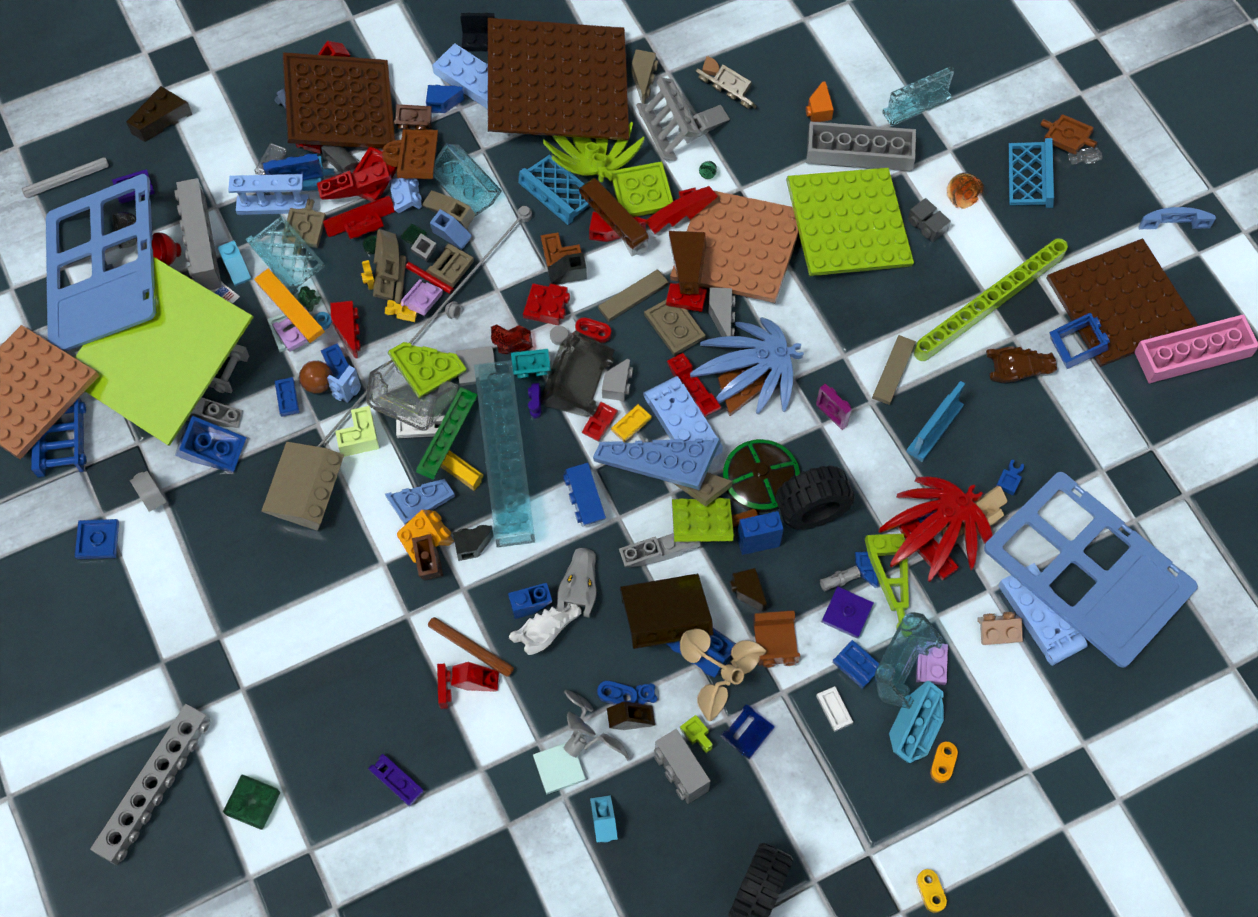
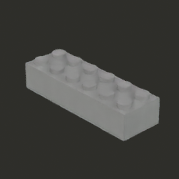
M810 122L806 163L912 171L915 162L916 129Z
M198 178L176 182L177 190H174L176 200L179 201V205H177L178 213L182 217L180 225L185 234L182 235L184 245L187 246L185 255L190 263V266H188L189 275L193 281L208 290L222 288L206 197Z

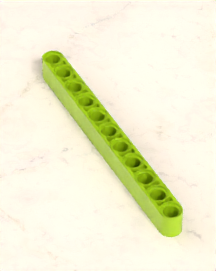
M1063 239L1053 240L919 339L914 351L915 358L919 361L930 359L1059 263L1067 251V242Z

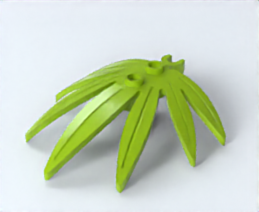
M633 122L629 124V138L632 131ZM553 136L560 147L570 156L549 144L545 139H543V144L554 154L552 155V160L564 169L579 175H599L598 180L602 183L604 177L612 181L611 171L628 163L643 145L645 137L643 136L623 153L622 151L626 147L628 140H617L609 155H606L608 139L596 138V143H593L590 138L572 137L575 148L565 136Z

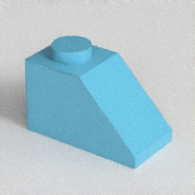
M234 240L217 247L234 286L252 280Z
M611 795L590 798L596 841L610 842L611 840H617Z

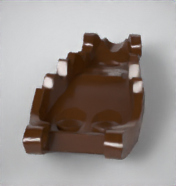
M1014 346L986 350L987 357L992 358L994 362L995 372L989 374L992 381L1010 383L1039 374H1052L1057 370L1056 359L1052 352L1049 354H1038L1036 350L1032 351L1030 348L1023 350L1022 347L1015 348Z

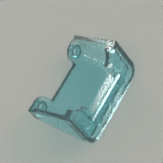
M911 612L904 616L876 669L877 696L884 703L907 709L911 708L914 700L908 695L910 689L904 683L918 655L928 656L930 648L936 647L940 649L944 642V639L924 614Z

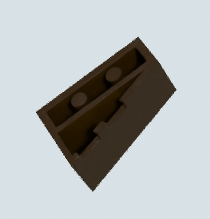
M160 86L126 123L132 135L146 142L162 133L163 129L173 124L174 126L181 118L191 116L192 112L187 101Z

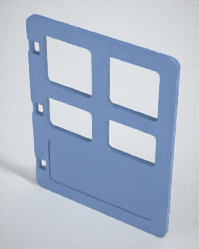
M140 174L53 209L46 215L48 342L64 352L149 321L156 314L152 218L149 195L150 179L145 174ZM135 191V224L104 236L103 205L108 201ZM145 194V200L141 201V195ZM90 209L91 240L60 253L59 222ZM137 237L138 258L135 261L106 271V249ZM147 242V249L143 248V243ZM91 255L92 276L60 289V268ZM146 292H149V299H146Z
M1058 472L986 542L984 551L1117 666L1127 667L1197 590V582L1175 566L1170 559L1136 531L1130 529L1124 524V521L1090 493L1084 491L1067 474ZM1073 488L1076 489L1080 494H1082V496H1077L1071 490ZM1058 491H1063L1094 518L1072 541L1064 537L1037 513ZM1025 524L1031 526L1060 551V554L1038 576L1033 575L1003 549V546ZM1120 527H1122V528H1123L1126 532H1128L1130 535H1129L1128 537H1127L1126 535H1124V534L1119 530ZM1105 528L1109 529L1129 546V549L1107 571L1101 568L1083 551ZM1071 563L1076 564L1096 582L1073 607L1068 605L1049 588V585ZM1170 567L1178 574L1177 577L1170 573L1167 568Z

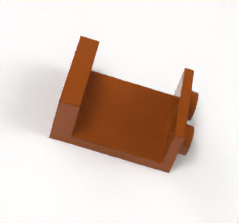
M795 611L754 614L755 641L766 650L764 655L759 656L758 666L763 665L766 668L774 667L776 664L793 666L799 662L800 653L797 652L794 628Z

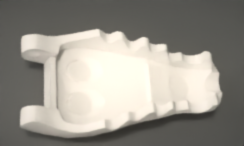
M570 603L564 605L562 612L556 611L554 607H551L549 611L544 609L542 615L536 613L533 619L529 618L519 630L511 632L509 638L515 643L522 641L525 644L524 651L528 655L538 653L548 647L568 623L579 617L582 610L577 605Z

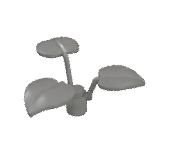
M565 689L564 693L568 699L581 707L582 714L579 717L572 712L567 713L569 730L574 732L563 747L564 750L576 758L583 748L587 750L595 742L603 741L607 746L624 755L628 761L629 756L622 744L605 733L586 743L587 738L582 733L593 737L596 735L595 731L583 721L587 710L592 712L593 707L584 697Z

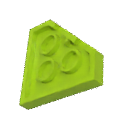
M403 342L390 349L387 353L419 399L466 372V367L457 354L450 352H439L437 349L424 346L418 347L411 345V343Z

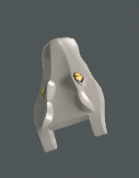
M587 548L575 550L572 562L558 587L556 611L562 612L564 602L585 606L584 617L590 618L597 596L595 581L596 554L594 551Z

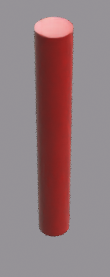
M411 262L406 264L405 268L449 294L453 292V287Z

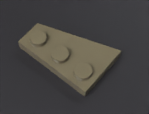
M707 472L700 490L678 484L675 485L704 506H707L731 488L732 481Z

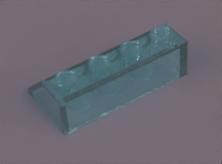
M444 145L435 160L433 178L452 198L470 206L475 216H477L494 204L502 190L460 145Z

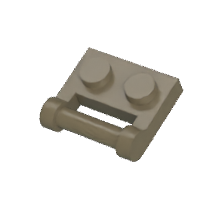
M447 244L444 248L445 251L432 266H429L426 272L454 287L474 262V258L453 245ZM450 255H453V257L448 261L444 268L441 271H439L440 267L444 264Z

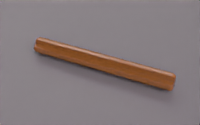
M436 617L430 619L428 623L429 628L504 676L509 677L512 674L514 668Z

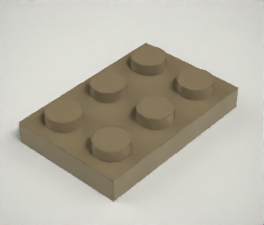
M666 300L644 311V316L673 356L705 339L706 335L686 309L666 306Z

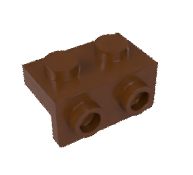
M396 104V120H394V125L398 129L403 130L415 127L416 130H426V128H431V106Z

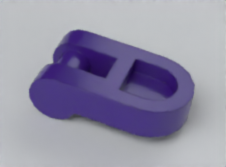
M532 383L531 387H528L529 399L532 398L528 403L530 416L536 419L541 416L540 383Z

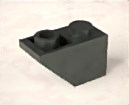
M583 252L565 255L548 267L550 283L556 285L587 279Z
M479 525L474 529L463 528L453 532L458 561L478 558L494 536L492 525Z

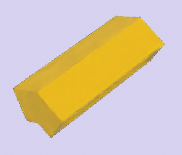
M450 450L441 465V468L473 491L482 483L481 479L484 475Z

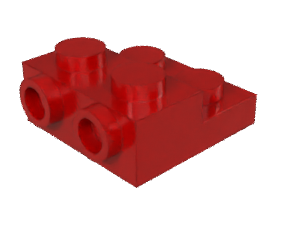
M532 283L523 318L559 326L560 320L565 317V303L568 304L570 300L568 287L550 284L547 287Z

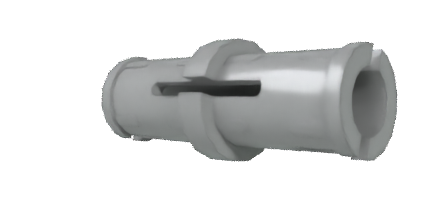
M855 565L844 571H836L832 576L820 579L819 581L822 590L825 592L839 585L844 586L845 583L860 578L861 574Z

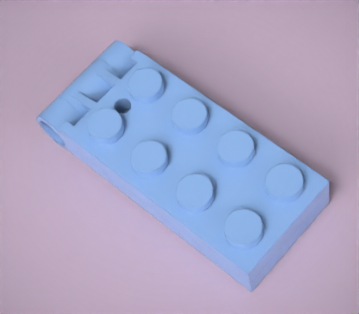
M454 43L432 65L433 73L452 86L463 87L465 95L488 109V64Z
M678 376L643 393L646 402L651 407L670 440L695 441V439L713 440V438H717ZM721 443L716 451L715 456L722 453L723 446Z
M1035 563L1025 567L1035 576L1041 573ZM1010 575L1000 581L998 587L1016 614L1022 618V623L1050 665L1053 666L1087 647L1085 638L1016 578Z

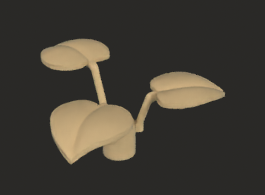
M702 629L687 630L683 633L680 640V651L684 659L691 663H697L701 656L722 668L721 675L725 681L717 682L715 686L712 684L705 685L697 697L698 707L708 721H712L720 713L728 698L727 689L721 685L729 686L730 683L740 684L744 679V674L749 673L755 668L759 656L764 655L766 650L755 642L748 640L739 641L731 650L732 665L725 666L704 653L710 647V637L707 632Z

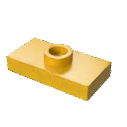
M638 404L611 427V431L625 443L649 422L652 416Z

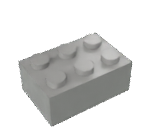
M677 728L655 741L654 758L659 766L663 765L666 769L664 773L669 782H674L676 785V793L681 800L685 799L687 804L709 791L710 780Z

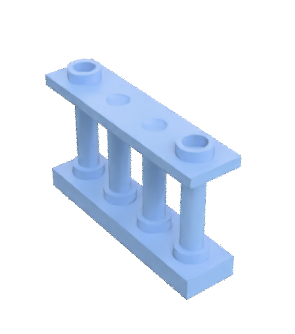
M303 174L229 176L228 192L238 193L239 195L236 201L237 215L288 214L290 208H305L307 199H310L309 194H300L302 192ZM264 192H274L275 195H264ZM282 192H292L293 195H282ZM246 193H256L257 195L246 196Z

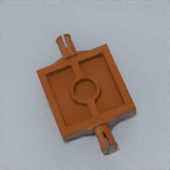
M1063 114L1053 123L1045 119L1041 122V126L1049 129L1044 137V141L1045 138H1052V145L1076 155L1084 145L1093 149L1097 146V141L1089 139L1094 127Z

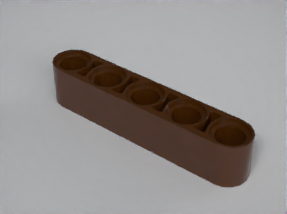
M593 178L579 188L583 199L631 249H636L649 239L645 229L597 179Z

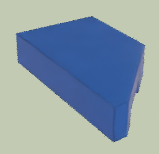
M855 552V564L860 571V576L874 588H878V578L868 557V552Z

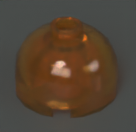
M962 172L955 175L949 181L947 197L956 208L966 209L978 201L979 198L977 196L979 193L982 194L984 185L975 175Z

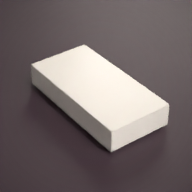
M835 686L816 695L834 732L853 724Z

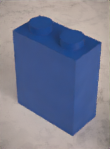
M778 511L740 519L737 539L742 555L780 547L783 526Z

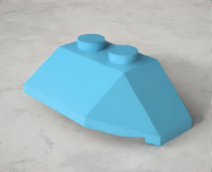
M926 681L905 699L889 732L893 752L907 763H912L928 755L944 721L943 691L930 681Z

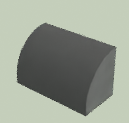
M321 146L323 157L341 174L347 171L353 173L359 164V161L343 146Z

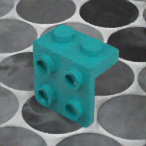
M548 349L511 353L513 375H517L518 378L529 377V373H536V376L548 375L547 371H551Z

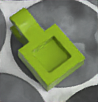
M694 715L680 726V730L692 745L698 741L705 753L713 749V744L705 736L709 733V730L697 715Z

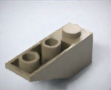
M636 49L632 61V75L641 103L645 104L646 98L649 99L651 88L649 86L654 83L655 74L653 72L657 71L658 61L656 60V53Z
M432 190L422 206L436 214L440 209L454 217L465 229L468 228L475 217V213L470 206L455 198Z

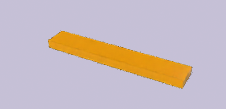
M269 268L254 278L260 288L309 343L325 333L318 322Z

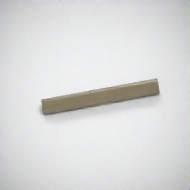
M399 256V275L396 282L394 300L397 304L401 303L403 295L406 256Z

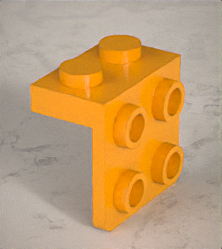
M422 509L397 532V537L414 563H416L412 538L432 534L436 547L438 545L450 546L454 542L450 530L444 526L441 516L436 511Z

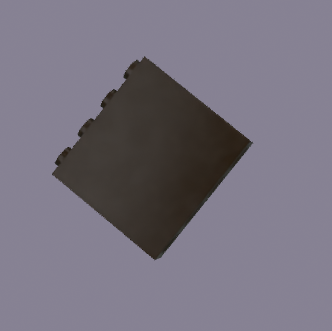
M698 573L620 587L622 603H624L631 632L633 649L680 641L683 633L692 629H702L709 636L713 635L712 617Z

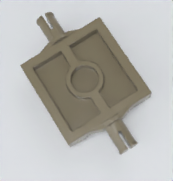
M307 199L305 208H290L282 242L295 245L293 252L295 256L301 255L302 247L318 248L326 214L312 210L315 203L312 199L311 201Z

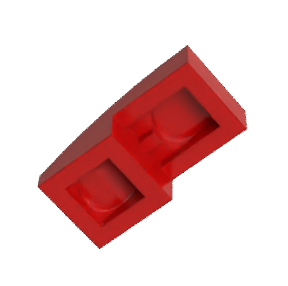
M600 402L594 415L590 416L581 433L599 442L618 411Z

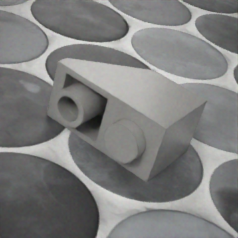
M629 359L624 360L605 373L602 398L624 401L625 394L629 395L630 384L628 383V378H632L633 367H630Z

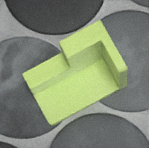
M370 406L352 409L351 414L354 427L335 431L340 453L344 454V457L379 449Z

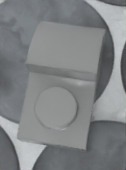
M148 471L138 473L130 480L149 512L166 503Z

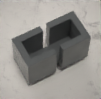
M925 198L910 209L908 220L912 226L921 229L925 238L934 242L948 231L951 220L941 211L933 215L932 213L937 210V207Z

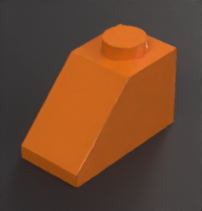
M822 82L809 98L808 106H806L807 117L810 116L811 122L832 120L834 109L826 82Z

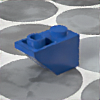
M428 85L426 106L432 107V113H446L464 100L463 87L455 85Z
M547 583L508 593L514 619L535 614L552 602Z

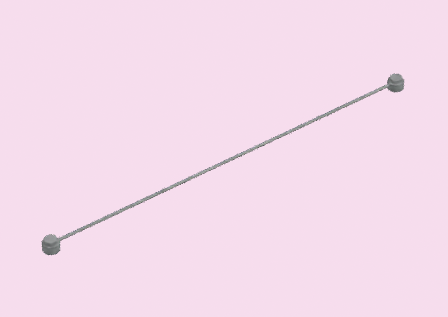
M521 206L518 209V219L499 239V241L491 248V250L484 256V258L477 264V266L469 273V275L462 281V283L454 290V292L447 298V300L440 306V308L432 315V317L425 323V325L418 331V333L410 340L409 343L412 344V342L434 319V317L441 311V309L448 303V301L456 294V292L463 286V284L470 278V276L478 269V267L485 261V259L492 253V251L499 245V243L507 236V234L514 228V226L519 221L528 222L531 220L532 211L529 207ZM393 361L388 365V367L373 382V384L366 390V392L358 399V401L351 407V409L344 415V417L336 424V426L329 432V434L322 440V442L317 447H321L324 444V442L331 436V434L351 413V410L354 409L361 402V400L368 394V392L375 386V384L382 378V376L390 369V367L394 364Z

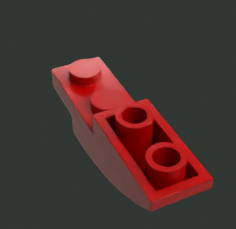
M383 162L354 174L350 171L318 182L317 187L322 200L341 199L377 190V185L392 180L388 164Z

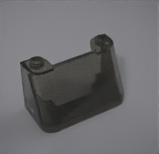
M575 330L559 346L540 403L550 408L587 418L591 415L593 416L598 408L596 400L593 398L603 370L606 367H610L614 361V357H612L614 349Z

